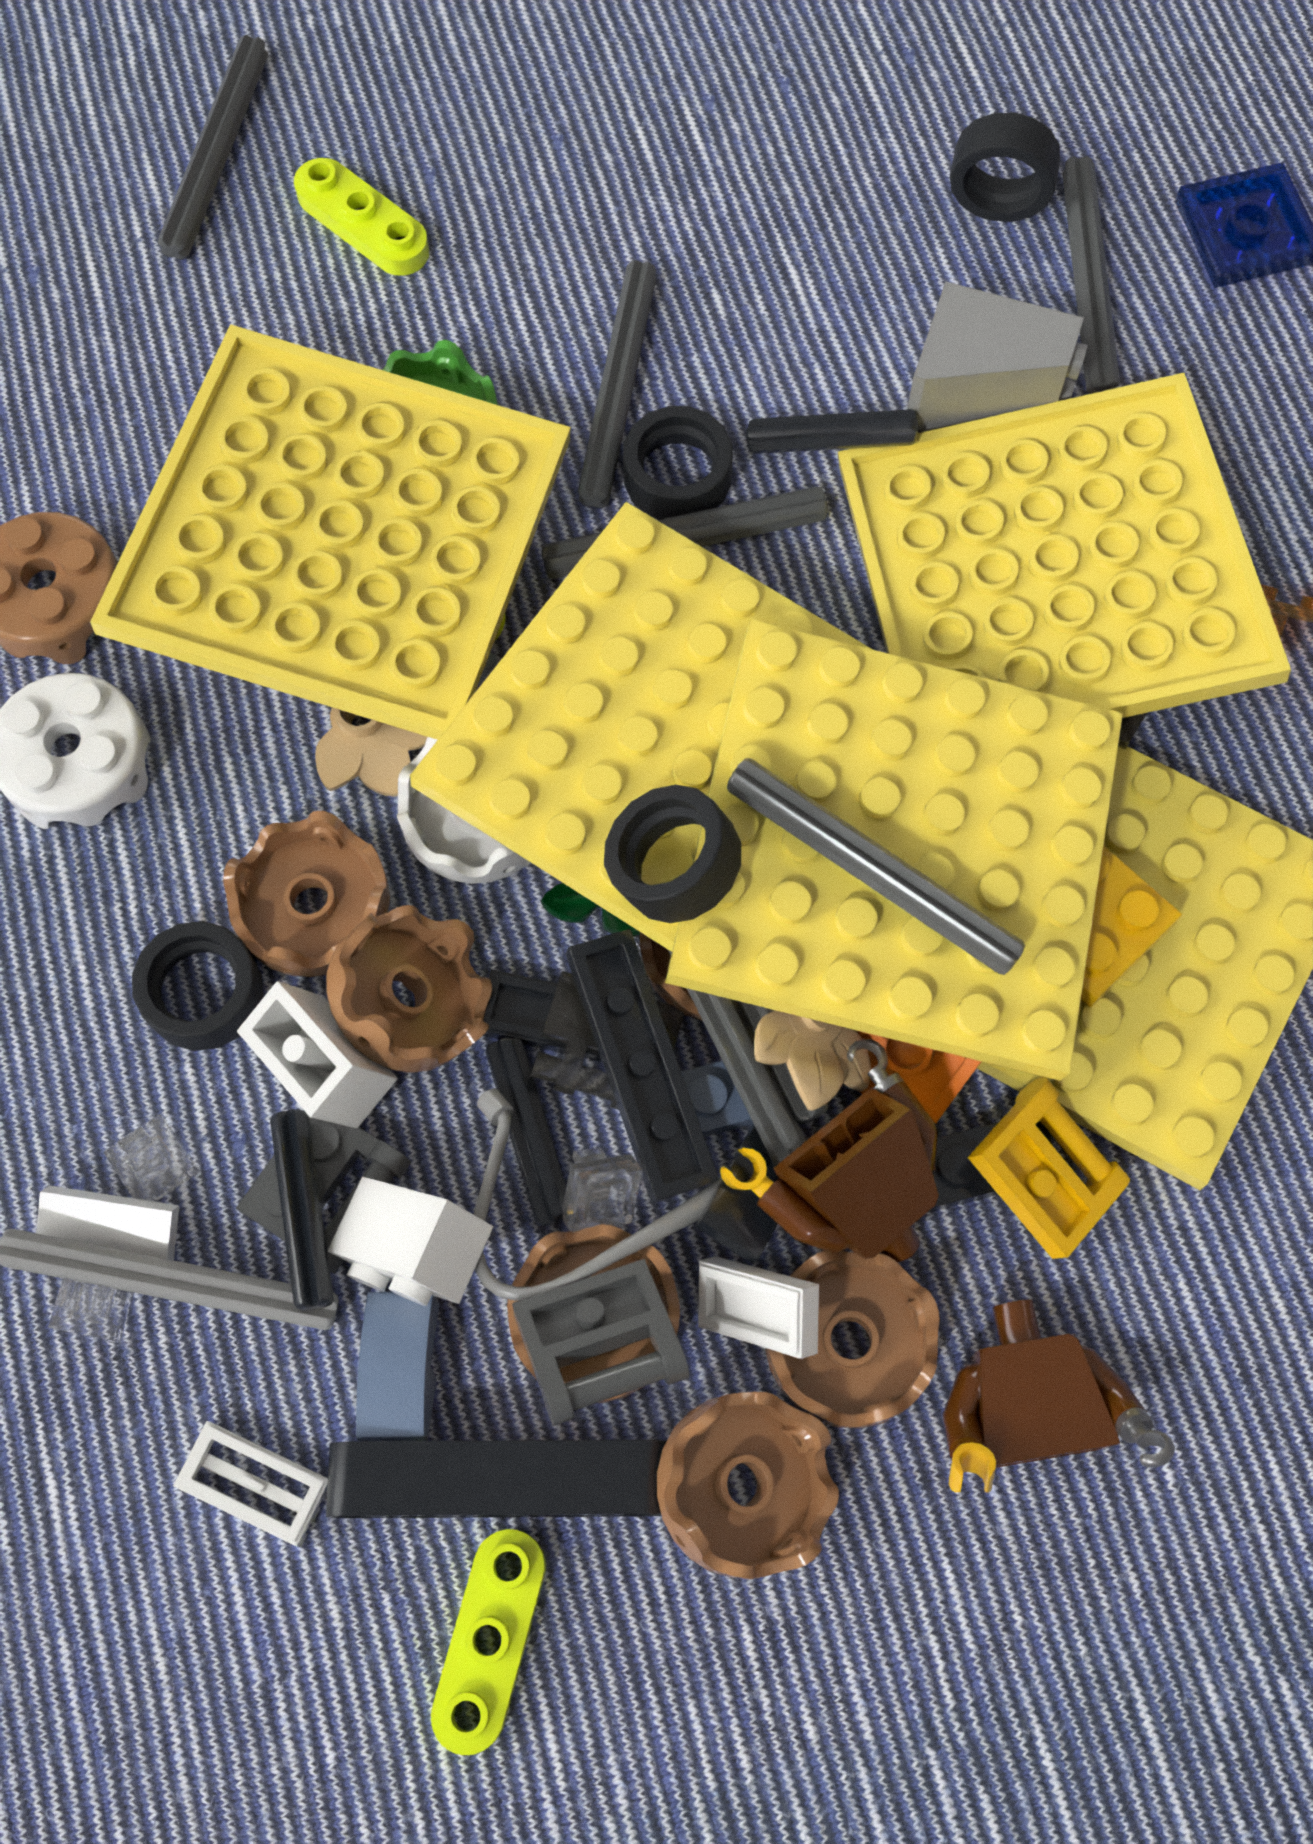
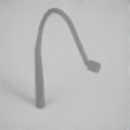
M496 1088L485 1091L477 1101V1107L492 1125L497 1126L473 1215L484 1221L487 1217L513 1114V1107ZM720 1177L718 1181L711 1183L673 1210L613 1245L595 1258L552 1281L532 1287H516L502 1283L493 1275L488 1267L483 1251L474 1270L484 1287L494 1295L514 1301H520L588 1278L609 1265L698 1221L722 1178Z

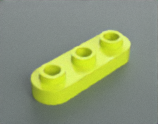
M316 158L307 161L296 171L294 186L299 204L303 210L382 270L392 275L404 276L417 272L426 264L429 258L427 234L422 224L341 163L330 158ZM397 237H405L400 240H394Z
M505 1529L491 1534L481 1543L473 1561L431 1710V1725L437 1740L444 1748L455 1754L474 1755L484 1751L498 1739L505 1725L546 1573V1560L541 1546L533 1537L519 1530ZM514 1552L521 1559L522 1570L516 1579L507 1582L498 1576L496 1563L502 1554ZM485 1625L494 1626L501 1634V1646L493 1655L481 1653L475 1643L477 1632ZM462 1701H471L480 1710V1722L473 1730H463L455 1722V1709Z

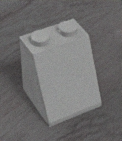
M945 281L914 373L907 409H911L917 414L918 433L1070 399L1088 347L1087 344L1077 342L1084 317Z

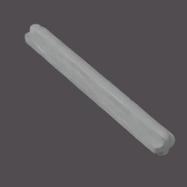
M12 1228L5 1230L0 1239V1265L3 1267L322 1330L332 1328L339 1304L338 1295L333 1292L334 1300L332 1305L314 1311H300L294 1305L290 1283Z

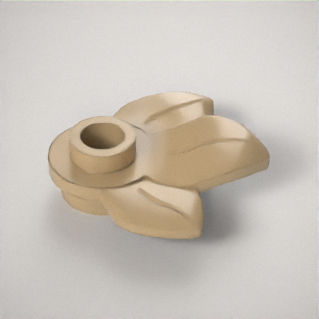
M332 707L330 713L332 728L319 740L315 753L317 772L323 785L327 790L334 791L359 777L365 786L378 794L392 797L398 796L399 774L404 766L411 762L408 751L424 747L427 736L375 720H371L364 725L355 726L352 724V721L358 715Z
M776 1010L764 1015L759 1021L754 1038L755 1060L768 1065L786 1063L795 1087L808 1110H816L828 1103L838 1093L842 1084L851 1089L863 1091L868 1088L870 1082L868 1072L871 1070V1063L867 1049L857 1050L852 1062L847 1058L849 1047L855 1041L862 1039L855 1030Z

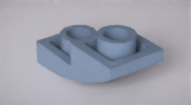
M368 1292L358 1363L356 1438L358 1441H428L437 1378L431 1368L440 1307L436 1296L432 1295L428 1305L424 1306L394 1292Z

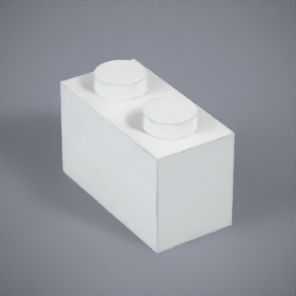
M280 981L273 985L237 1030L239 1035L311 1118L358 1128L398 1079L389 1068L371 1061L354 1048L338 1027L331 1013L329 1002L324 996Z
M362 1176L327 1252L351 1264L347 1276L379 1291L384 1292L388 1282L391 1281L390 1291L418 1304L427 1306L432 1295L459 1304L493 1226L448 1199Z

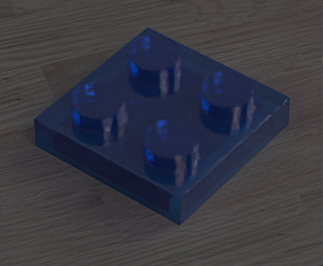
M1283 162L1180 186L1175 204L1214 289L1313 265V222Z

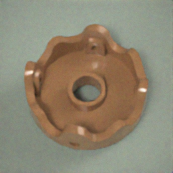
M60 512L31 513L19 516L0 525V645L12 656L17 658L44 656L61 664H74L85 656L86 641L94 632L90 621L118 564L106 539L92 525L76 516ZM45 570L56 572L54 581L48 587H42L37 590L28 588V583L35 574Z
M313 811L308 818L297 822L272 823L265 826L260 831L258 840L249 853L241 859L231 858L224 869L223 883L229 917L236 934L257 960L270 969L290 976L315 977L326 975L331 956L341 940L370 913L376 917L389 912L390 892L388 879L375 848L372 844H368L355 835L338 817L326 811ZM316 887L328 893L325 905L315 913L303 914L294 909L297 896L305 889Z
M403 905L376 917L370 913L341 940L331 956L327 970L326 994L331 1013L338 1027L355 1049L371 1061L391 1070L409 1073L430 1071L454 1059L487 1032L489 1025L483 1019L491 996L492 984L490 979L476 974L469 961V952L475 941L474 932L470 926L458 919L446 921L431 920L422 915L415 906ZM392 981L402 982L407 989L413 992L415 1007H408L395 997Z
M606 1224L569 1232H552L544 1236L533 1246L512 1286L532 1287L559 1278L595 1258L631 1234L618 1227ZM650 1245L591 1275L594 1276L645 1259L675 1333L678 1335L680 1304L677 1289L667 1261L655 1247ZM508 1299V1322L513 1347L524 1367L536 1379L514 1318L512 1303L517 1301ZM646 1338L560 1368L559 1370L564 1383L655 1352L650 1338ZM641 1388L626 1392L624 1394L609 1398L598 1403H605L625 1398L630 1394L640 1390Z
M823 1250L811 1256L790 1276L819 1284L818 1354L800 1359L765 1348L770 1371L781 1392L800 1411L816 1417L822 1423L837 1428L857 1429L883 1424L908 1409L924 1392L935 1374L940 1322L937 1303L929 1290L921 1286L898 1262L887 1255L878 1254L874 1258L864 1259L855 1252L840 1251L838 1253H831ZM845 1321L860 1324L869 1336L868 1352L858 1359H846L840 1356L834 1350L831 1343V1333L836 1325Z
M768 1392L727 1394L709 1399L690 1410L672 1430L662 1449L657 1470V1499L662 1519L673 1541L689 1559L706 1570L732 1578L756 1579L783 1571L798 1569L812 1562L822 1550L820 1537L839 1499L838 1487L830 1477L825 1460V1450L831 1444V1435L827 1427L816 1417L792 1407L776 1395ZM740 1463L745 1464L753 1471L757 1482L754 1497L744 1506L737 1504L731 1498L727 1487L728 1476L731 1470Z

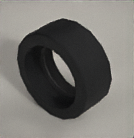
M1016 112L992 113L978 118L962 130L955 146L950 171L951 192L963 208L975 216L984 219L1015 222L1032 217L1048 205L1055 192L1060 165V144L1051 129L1037 119ZM990 157H1009L1024 162L1034 169L1035 172L1032 175L1019 179H1001L988 175L979 169L975 163Z
M666 406L648 412L631 427L624 441V485L631 501L641 511L658 520L719 507L731 487L733 444L725 427L709 413L690 406ZM668 444H688L701 449L711 458L712 470L699 482L687 486H668L655 481L645 472L644 459L656 448Z
M675 784L652 789L631 801L614 820L605 841L604 867L611 884L648 919L665 923L693 920L716 907L731 890L741 867L742 843L732 822L711 798L697 788ZM697 824L704 827L705 843L701 853L684 874L670 882L656 885H648L641 880L642 864L647 852L660 836L679 826Z
M204 921L180 923L157 934L140 952L132 973V997L142 1018L171 1045L192 1051L215 1049L240 1037L237 1030L263 999L262 974L244 942L227 928ZM206 952L219 954L227 960L235 973L236 986L232 997L220 1011L203 1020L186 1021L176 1018L166 1009L161 999V988L166 975L179 961L193 954Z

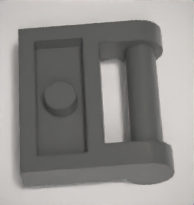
M306 1113L310 1123L321 1210L360 1155L372 1162L363 1174V1177L388 1184L393 1177L401 1179L411 1164L410 1159L389 1144L378 1140L360 1127L352 1128L311 1118ZM273 1155L236 1209L286 1243L275 1156ZM360 1180L324 1230L327 1251ZM327 1252L330 1272L335 1274L344 1260Z
M645 1259L512 1303L514 1318L553 1426L574 1419L573 1411L657 1381L664 1379L668 1385L689 1378V1369L684 1352ZM650 1338L655 1352L564 1383L560 1368Z

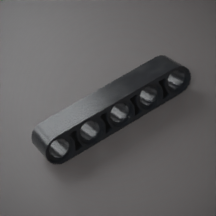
M667 1441L334 1442L329 1445L326 1517L507 1518L662 1516L657 1499V1470L662 1449Z

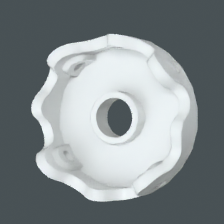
M62 673L43 677L27 684L13 694L0 709V790L10 803L37 827L48 829L52 821L72 822L86 827L94 826L102 821L105 815L117 805L124 802L135 803L145 794L148 785L145 755L147 744L151 741L150 735L133 703L120 689L106 680L81 673ZM73 733L81 736L80 744L73 753L63 757L51 755L53 743L62 735Z
M427 737L422 751L412 762L404 766L398 778L397 818L406 843L416 858L438 875L452 881L469 884L494 882L509 877L530 863L528 860L411 787L410 774L437 741V739Z

